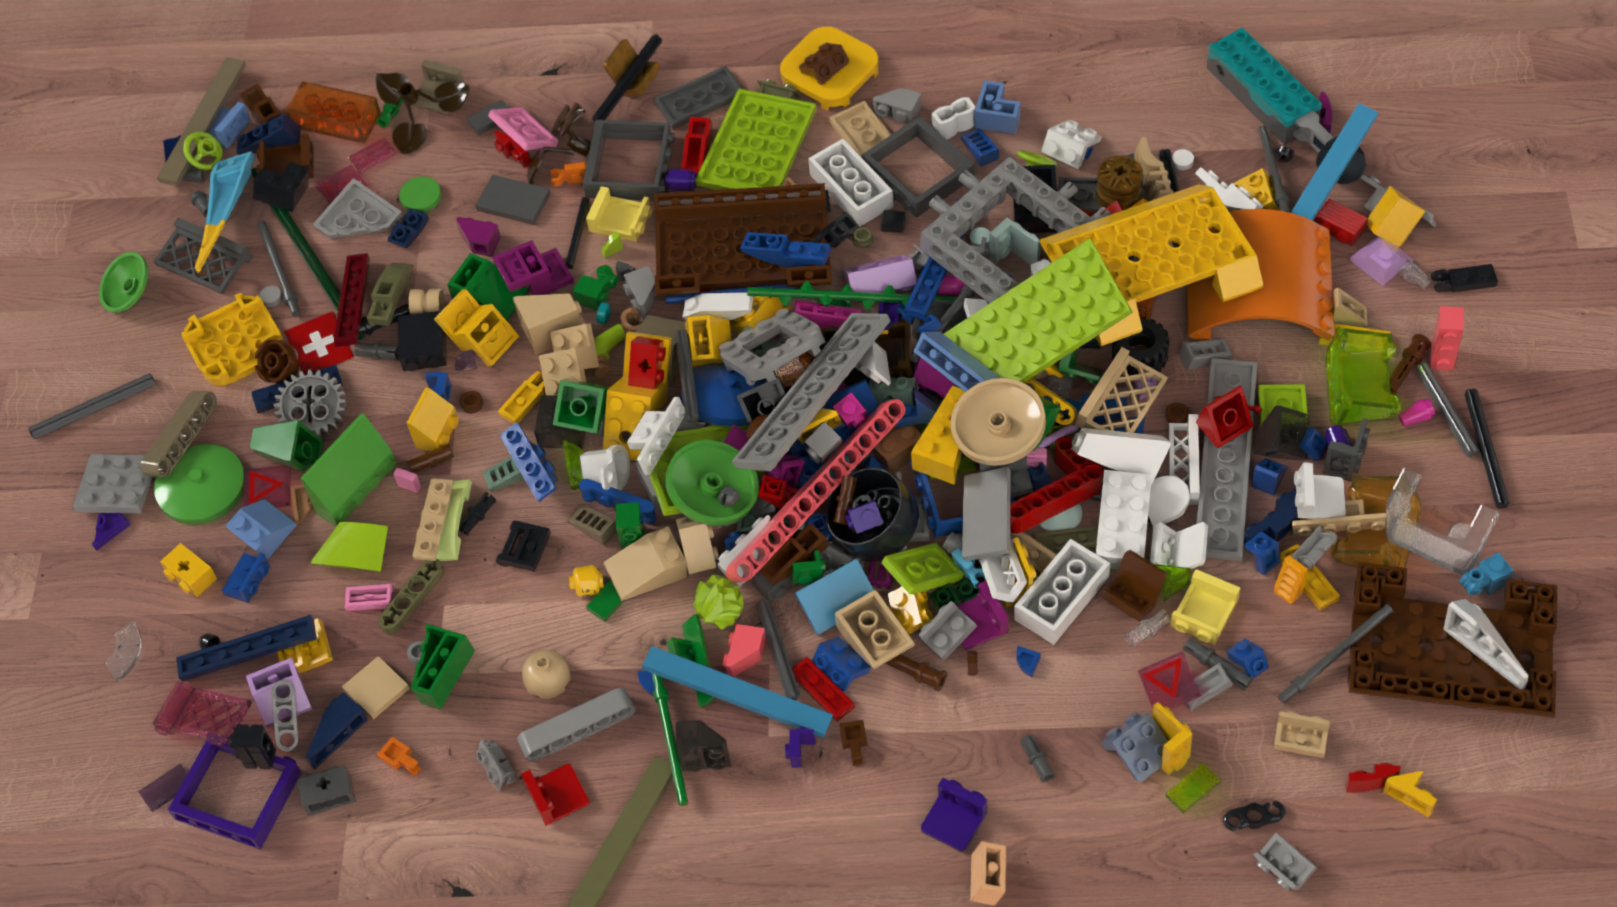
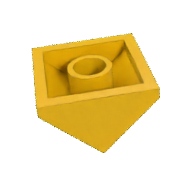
M1390 186L1369 215L1367 226L1375 235L1397 247H1401L1426 211Z

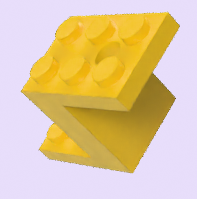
M630 331L626 333L623 377L607 390L603 449L620 444L625 446L630 460L638 461L637 458L641 453L640 450L629 448L628 441L622 437V431H628L632 435L646 411H658L667 403L672 338ZM637 336L664 340L663 348H666V356L664 361H662L661 368L664 370V379L655 389L628 385L631 341Z

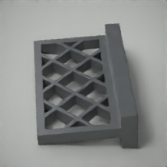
M177 218L174 223L176 229L153 262L159 267L223 295L243 263H249L253 256L245 246L219 235L210 254L218 252L219 258L209 261L207 257L202 269L207 268L208 275L199 278L197 277L193 260L198 258L199 252L192 254L191 247L202 244L205 229ZM179 236L185 238V244L175 246ZM187 249L188 256L178 259L177 252ZM173 254V261L163 262L167 255ZM236 260L232 267L226 269L225 261ZM190 261L191 268L180 269L179 264ZM221 263L222 270L211 273L210 267ZM224 276L220 286L214 285L213 279Z

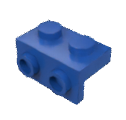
M839 636L820 643L812 659V662L842 691L848 690L852 680L868 674L871 668Z

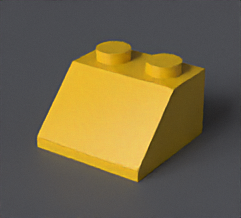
M425 387L407 421L415 447L431 452L448 444L453 429H456L458 426L459 417L452 404L430 388Z

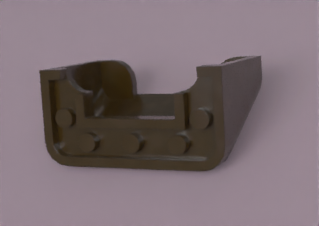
M895 322L889 326L888 334H880L875 342L886 351L890 378H913V364L910 359L912 355L910 323ZM837 327L820 328L826 342L819 346L820 351L838 331ZM853 368L842 384L851 386L865 379L869 385L871 378Z

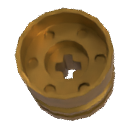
M1113 156L1104 160L1100 164L1097 174L1096 200L1099 206L1106 208L1113 202L1118 201L1123 210H1126L1140 201L1143 181L1141 165L1133 158L1127 156Z

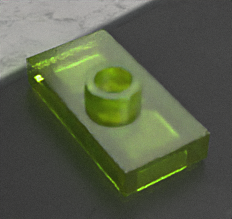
M1201 763L1166 793V798L1184 814L1220 783V779L1207 766Z

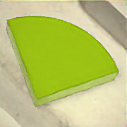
M617 231L608 237L610 240L601 248V254L604 258L623 250L621 236Z

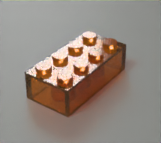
M302 81L285 113L301 126V130L365 144L381 111L376 97Z

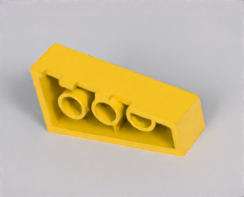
M952 386L911 451L913 470L955 485L962 452L956 445L951 431V416L956 403L965 391Z

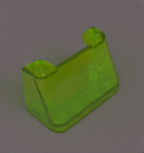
M1346 328L1337 329L1325 356L1329 419L1331 424L1347 425L1361 423L1363 418L1368 419V421L1394 418L1396 414L1400 413L1401 401L1398 400L1397 395H1391L1388 362L1391 357H1394L1396 345L1392 341V334Z

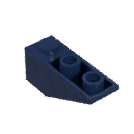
M282 114L238 137L237 154L241 155L250 151L256 153V150L259 149L260 141H264L268 148L298 144L300 142L301 126L286 114Z

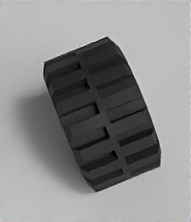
M1142 317L1140 319L1142 332L1112 342V361L1121 347L1130 351L1129 356L1161 372V368H1164L1168 361L1170 342L1166 329H1163L1161 323L1156 324V320L1151 319L1149 321L1146 320L1147 317ZM1144 345L1147 346L1149 349L1136 350L1133 349L1132 346ZM1131 365L1127 366L1126 370L1130 376L1139 374L1137 368Z

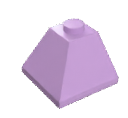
M1377 236L1352 255L1350 261L1383 286L1411 264L1413 258L1396 245Z

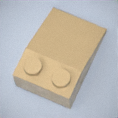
M669 526L644 535L603 562L621 601L687 578V561Z
M876 589L835 612L836 627L848 644L873 669L915 646L913 640Z

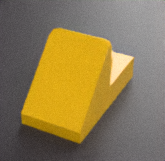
M1423 771L1388 777L1383 790L1385 794L1424 816L1430 817L1437 799L1430 792L1417 788Z

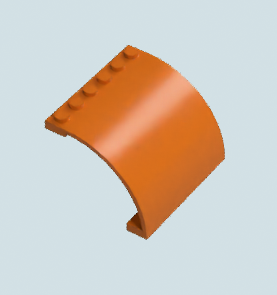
M1245 209L1229 212L1257 255L1263 288L1222 302L1212 286L1215 275L1187 284L1188 336L1197 341L1211 340V327L1247 319H1275L1311 328L1312 333L1328 341L1335 337L1329 229L1303 216L1285 211ZM1209 228L1210 232L1219 233L1218 229Z

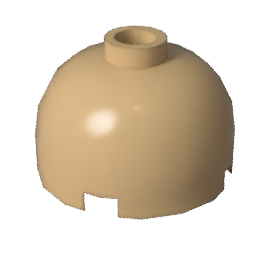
M537 651L529 656L522 668L525 688L529 694L539 696L540 699L555 698L566 690L565 686L568 684V681L570 683L571 680L569 665L563 656L556 651Z

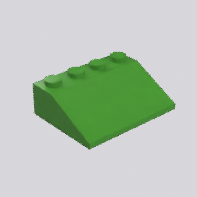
M361 413L301 477V480L317 515L337 527L340 522H344L349 518L350 513L358 505L363 503L365 497L379 485L387 473L394 469L397 462L390 447L367 417Z

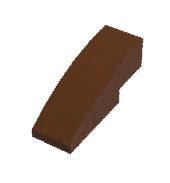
M810 523L795 538L791 536L759 572L774 585L791 576L792 563L810 562L813 560L814 550H819V554H821L831 544Z

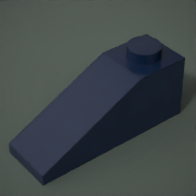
M344 692L339 697L334 698L325 709L307 752L306 758L314 770L368 720L364 710Z

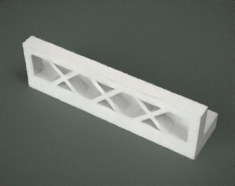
M1189 414L1188 423H1169V441L1172 443L1169 448V476L1178 477L1175 475V471L1180 467L1188 472V475L1182 479L1185 484L1188 481L1187 487L1191 497L1188 505H1198L1200 494L1198 425L1196 424L1198 414ZM1174 431H1187V436L1183 440H1179L1174 435ZM1180 448L1188 453L1182 460L1174 455Z
M1010 538V553L981 558L979 561L992 598L1013 603L1027 581Z

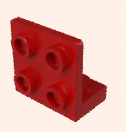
M570 763L541 777H534L530 769L521 773L525 786L545 826L590 804Z

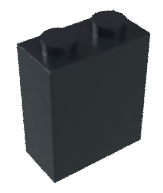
M441 311L398 316L399 361L403 371L447 366L446 333L434 320Z

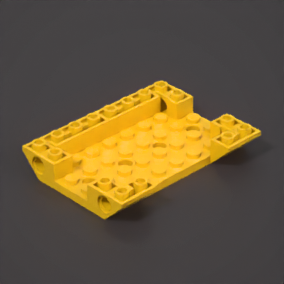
M1201 184L1040 239V244L1051 262H1054L1089 238L1095 243L1133 311L1131 315L1096 336L1100 346L1142 332L1137 302L1215 275L1212 286L1222 302L1263 288L1256 253L1215 189ZM1209 228L1218 229L1219 233H1212L1209 231ZM1168 243H1178L1179 247H1171ZM1134 256L1138 258L1139 261L1132 262L1128 259V257Z

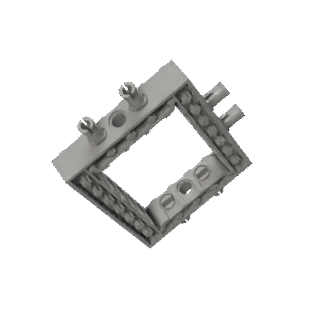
M1008 157L983 180H979L968 170H965L960 175L958 181L968 187L970 191L954 205H949L938 195L932 198L929 207L937 211L941 216L921 232L919 248L991 303L1019 285V283L965 243L960 237L969 229L972 230L981 218L987 217L989 211L996 205H1001L1005 200L1006 193L1014 198L1017 204H1022L1030 210L1034 217H1039L1049 225L1050 229H1055L1059 233L1109 216L1111 213L1105 207H1101L1092 217L1088 216L1068 201L1078 192L1077 187L1072 185L1071 182H1067L1063 188L1056 192L1011 157ZM1134 256L1128 257V259L1132 262L1139 261V259Z

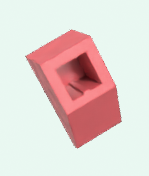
M736 624L735 632H731L729 636V653H725L723 659V667L726 668L727 675L735 677L762 660L767 640L765 628Z

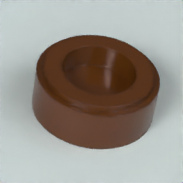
M468 391L461 396L460 405L464 412L473 414L481 410L483 400L478 392Z
M1172 403L1166 408L1165 418L1168 423H1186L1188 421L1189 410L1184 404Z

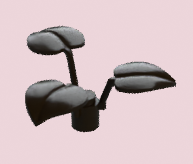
M377 73L376 87L381 100L384 103L395 105L402 98L409 113L411 124L407 122L399 124L394 129L392 135L393 142L401 154L412 153L419 149L427 136L425 126L419 123L415 124L411 105L418 101L419 96L438 103L439 108L444 112H454L463 106L470 90L468 84L446 82L435 89L434 94L436 98H432L421 92L420 89L415 90L408 77L404 74Z
M575 103L571 109L566 104L552 128L553 136H556L560 129L562 136L565 134L570 136L567 143L570 150L553 147L539 148L527 169L529 184H533V177L543 162L547 151L569 153L571 155H574L576 152L584 157L588 155L591 141L577 135L570 129L574 122L586 112L580 104Z

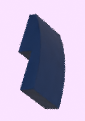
M409 208L401 224L396 223L387 241L407 249L422 232L429 220V216Z

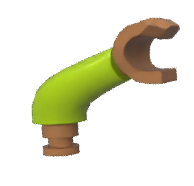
M634 307L622 312V325L616 324L594 339L599 367L593 368L595 376L600 377L609 373L610 368L607 365V361L610 357V351L626 339L628 331L636 332L641 325H636L640 320V311H637Z

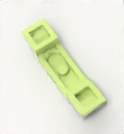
M470 479L453 481L454 486L436 557L440 562L458 560L461 545L458 530L464 501H469L472 485Z

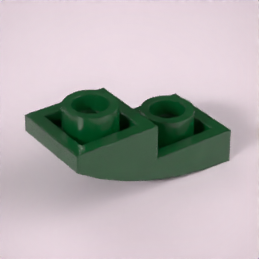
M966 578L953 586L948 583L929 594L939 611L941 607L947 605L950 601L957 606L976 598V595L979 594V588L975 589L971 580Z

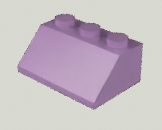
M906 254L843 269L846 283L850 285L854 292L883 293L888 285H892L894 290L907 291L913 289L912 286L917 283L913 260Z

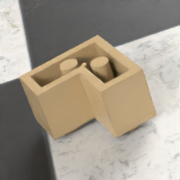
M688 517L676 519L689 574L717 568L715 563L719 559L717 547H712L710 538H714L712 526L701 524Z

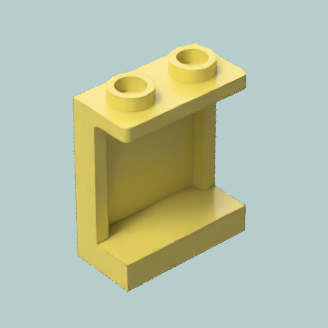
M601 186L586 217L589 232L610 236L617 231L621 239L637 242L640 234L644 233L645 222L647 218L651 217L653 208L650 205L649 197L644 196L642 202L613 197L610 195L609 188Z
M1196 569L1192 575L1191 585L1177 611L1172 613L1170 626L1181 633L1191 634L1202 642H1209L1215 645L1239 600L1240 587Z

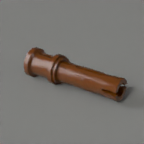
M1415 334L1411 339L1412 343L1410 346L1403 350L1402 360L1388 381L1383 385V389L1388 394L1395 395L1397 393V390L1413 366L1421 362L1423 353L1431 347V341L1426 336Z
M898 655L885 663L913 676L914 680L918 683L924 682L934 687V690L937 692L942 689L947 679L946 671H938L930 667L927 662L918 663L903 655Z

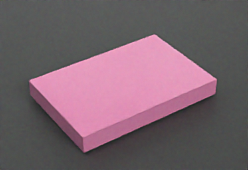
M515 107L490 110L488 117L525 151L543 149V147H557L558 139L524 108Z

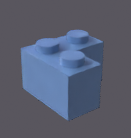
M984 80L975 108V128L1016 134L1021 119V102L1005 100V83Z

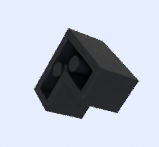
M292 162L288 163L282 174L261 168L254 179L253 200L293 212L308 188L309 168Z

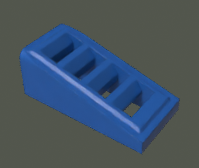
M980 128L961 135V140L980 167L999 159V149Z

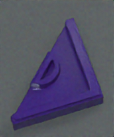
M121 513L99 514L96 536L92 543L96 551L131 525Z

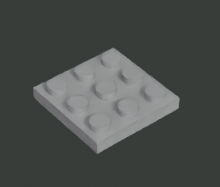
M90 454L73 504L75 512L141 514L153 478L145 476L141 471V462L146 455Z

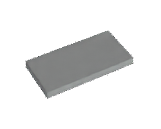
M1008 467L964 475L962 558L965 561L1010 553L1011 470Z

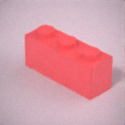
M1440 306L1430 347L1431 369L1442 371L1454 369L1464 331V308Z

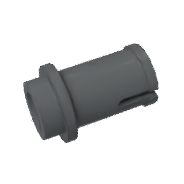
M196 191L191 195V203L198 207L203 216L207 217L209 203L207 196L204 192Z

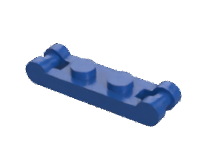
M583 479L579 484L582 498L585 502L596 501L607 508H616V504L639 502L644 522L651 525L657 521L654 504L649 500L613 487L604 490L601 483L590 479Z

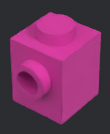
M852 393L833 406L849 430L861 425L868 416L864 407Z

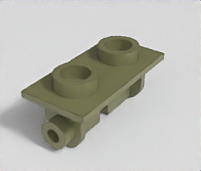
M765 79V81L757 80L761 88L757 89L756 92L797 100L794 97L800 98L796 87L790 84L781 86L769 79Z

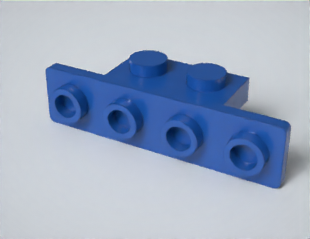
M517 422L501 433L500 437L534 497L537 501H542L556 490L554 483L558 481L554 474L556 471L555 467L544 457L546 455L545 450L540 444L535 445L531 442Z

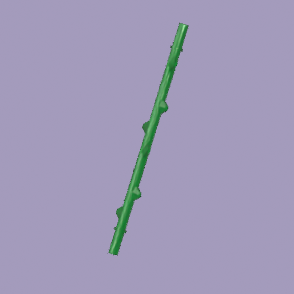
M805 281L800 289L747 288V296L778 297L783 306H788L792 298L820 299L826 307H829L833 300L861 301L866 310H871L875 302L903 303L906 306L910 295L897 294L892 285H888L883 293L854 292L850 285H845L842 291L814 290L809 281ZM936 296L933 302L941 300L955 301L958 297Z

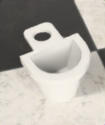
M615 444L608 449L588 451L580 456L583 479H590L601 483L604 490H608L610 487L622 490L627 484L630 474V458L625 446Z

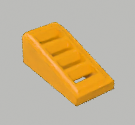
M1288 555L1276 580L1274 593L1289 604H1293L1303 594L1308 569Z

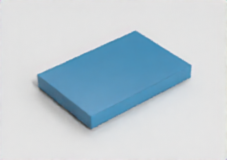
M854 559L796 591L794 594L816 635H819L836 625L835 612L872 592L873 588L859 561Z

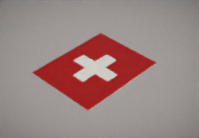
M333 311L284 331L289 343L296 349L299 355V366L304 375L308 374L309 369L314 372L354 358L349 346H335L334 334L337 320Z

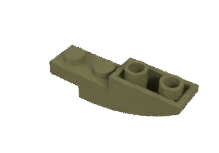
M391 263L385 268L371 294L372 305L367 316L368 324L390 326L398 300L404 297L414 268L413 264Z

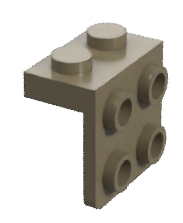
M424 60L421 65L425 80L419 89L432 98H436L434 91L443 83H465L460 68ZM419 96L418 101L413 104L416 107L443 114L449 113L442 111L438 103H434L422 96Z

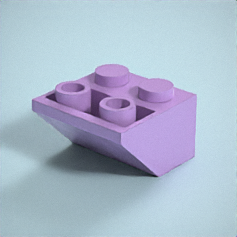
M292 658L246 676L252 696L266 728L274 725L271 692L273 685L278 681L288 680L294 685L297 715L312 710L301 676ZM280 684L277 688V694L281 698H286L290 694V688L286 684ZM287 708L281 709L279 712L280 720L285 721L292 718V712Z

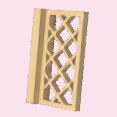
M1121 347L1080 410L1075 425L1080 428L1087 426L1090 429H1109V431H1114V428L1125 427L1126 432L1134 433L1167 382L1168 377L1129 356L1130 351ZM1131 365L1137 368L1139 374L1128 376L1127 366ZM1153 377L1160 381L1158 386L1148 387L1146 378ZM1141 379L1144 388L1133 390L1130 381ZM1126 382L1129 391L1118 392L1115 385ZM1146 393L1148 402L1138 404L1135 395ZM1131 396L1133 405L1122 406L1120 397ZM1115 399L1118 407L1107 409L1105 400ZM1135 410L1138 418L1127 421L1125 411ZM1120 412L1122 422L1112 423L1109 414ZM1104 415L1107 424L1098 425L1093 422V419Z

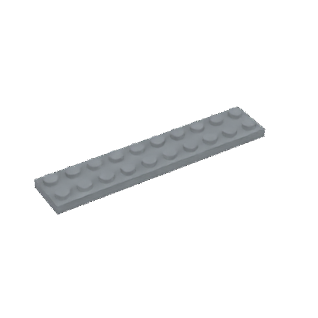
M851 313L732 460L735 468L772 471L784 454L789 451L792 444L800 437L815 415L826 404L827 400L849 375L854 366L861 360L877 337L884 331L890 322L887 314Z
M1211 358L1207 405L1213 402L1216 396H1223L1234 388L1242 386L1247 405L1254 406L1257 362ZM1249 410L1253 422V411ZM1252 428L1220 448L1215 447L1204 434L1196 524L1204 522L1208 525L1206 558L1242 561Z

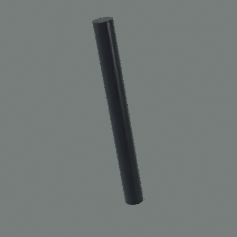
M582 197L565 263L568 269H573L590 202V199L587 197Z

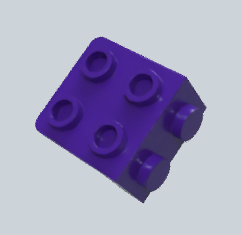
M942 778L938 784V798L921 825L922 833L960 852L965 851L988 813L987 799L977 791L971 792L963 788L955 780L949 781Z

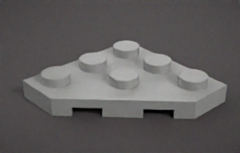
M353 178L313 223V226L329 239L390 231L403 214L399 209Z

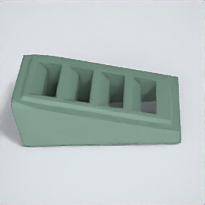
M512 457L483 471L490 492L524 480ZM505 472L506 476L501 477L500 473ZM493 475H496L497 481L493 482L491 477Z

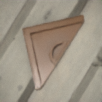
M303 484L290 487L294 522L297 525H300L314 509Z

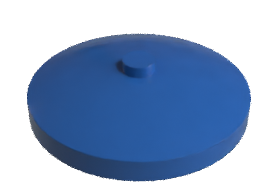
M712 363L694 369L693 375L699 419L719 426L748 425L736 396L767 381L762 379L756 381L753 386L748 385L743 375L735 370L728 372L724 363ZM681 391V398L684 404L683 391Z

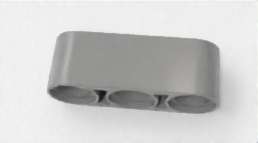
M281 680L273 685L271 692L275 740L279 749L290 751L299 743L296 692L292 682ZM280 684H286L290 688L288 697L281 698L277 694V688ZM287 708L292 712V719L289 722L280 720L279 712L281 709ZM284 733H290L294 736L292 746L282 744L281 736Z

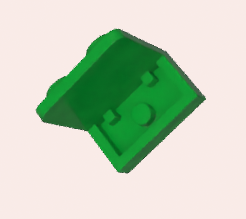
M1079 348L1060 359L1058 370L1063 371V375L1077 378V375L1086 377L1085 381L1098 384L1106 372L1103 369L1076 363Z

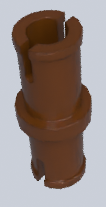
M446 444L431 452L427 450L424 455L406 462L410 472L416 473L430 466L431 468L436 467L435 464L451 457L453 458L454 455L449 444Z
M843 475L840 494L836 497L838 504L833 522L848 525L845 516L849 515L848 509L851 508L855 501L853 496L857 478Z

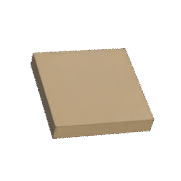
M379 656L342 686L343 691L373 720L410 689L409 685Z

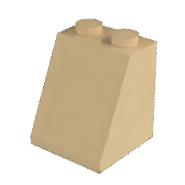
M570 294L513 297L520 324L536 355L553 348L551 331L585 324L581 315L582 309L577 300L573 301Z

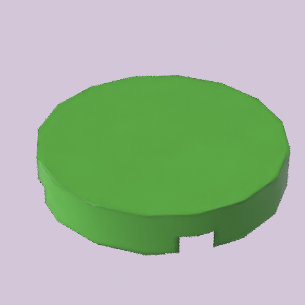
M429 177L412 178L400 189L399 198L401 205L407 211L411 208L419 212L423 211V213L429 212L441 200L439 184Z

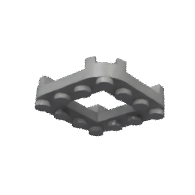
M782 309L775 314L776 316L760 321L753 329L740 333L736 339L721 344L719 346L721 350L720 355L727 371L735 370L745 377L748 385L753 386L756 381L765 378L769 383L776 379L774 370L805 352L813 356L821 352L819 346L826 342L819 326L797 313L789 312L788 309ZM776 335H781L784 339H787L786 343L768 350L766 355L758 357L750 352L753 348Z

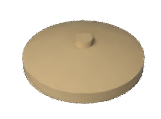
M1008 378L990 379L971 387L960 397L951 416V431L956 445L961 452L975 462L994 466L1013 463L1028 455L1040 442L1046 426V414L1038 394L1025 383Z

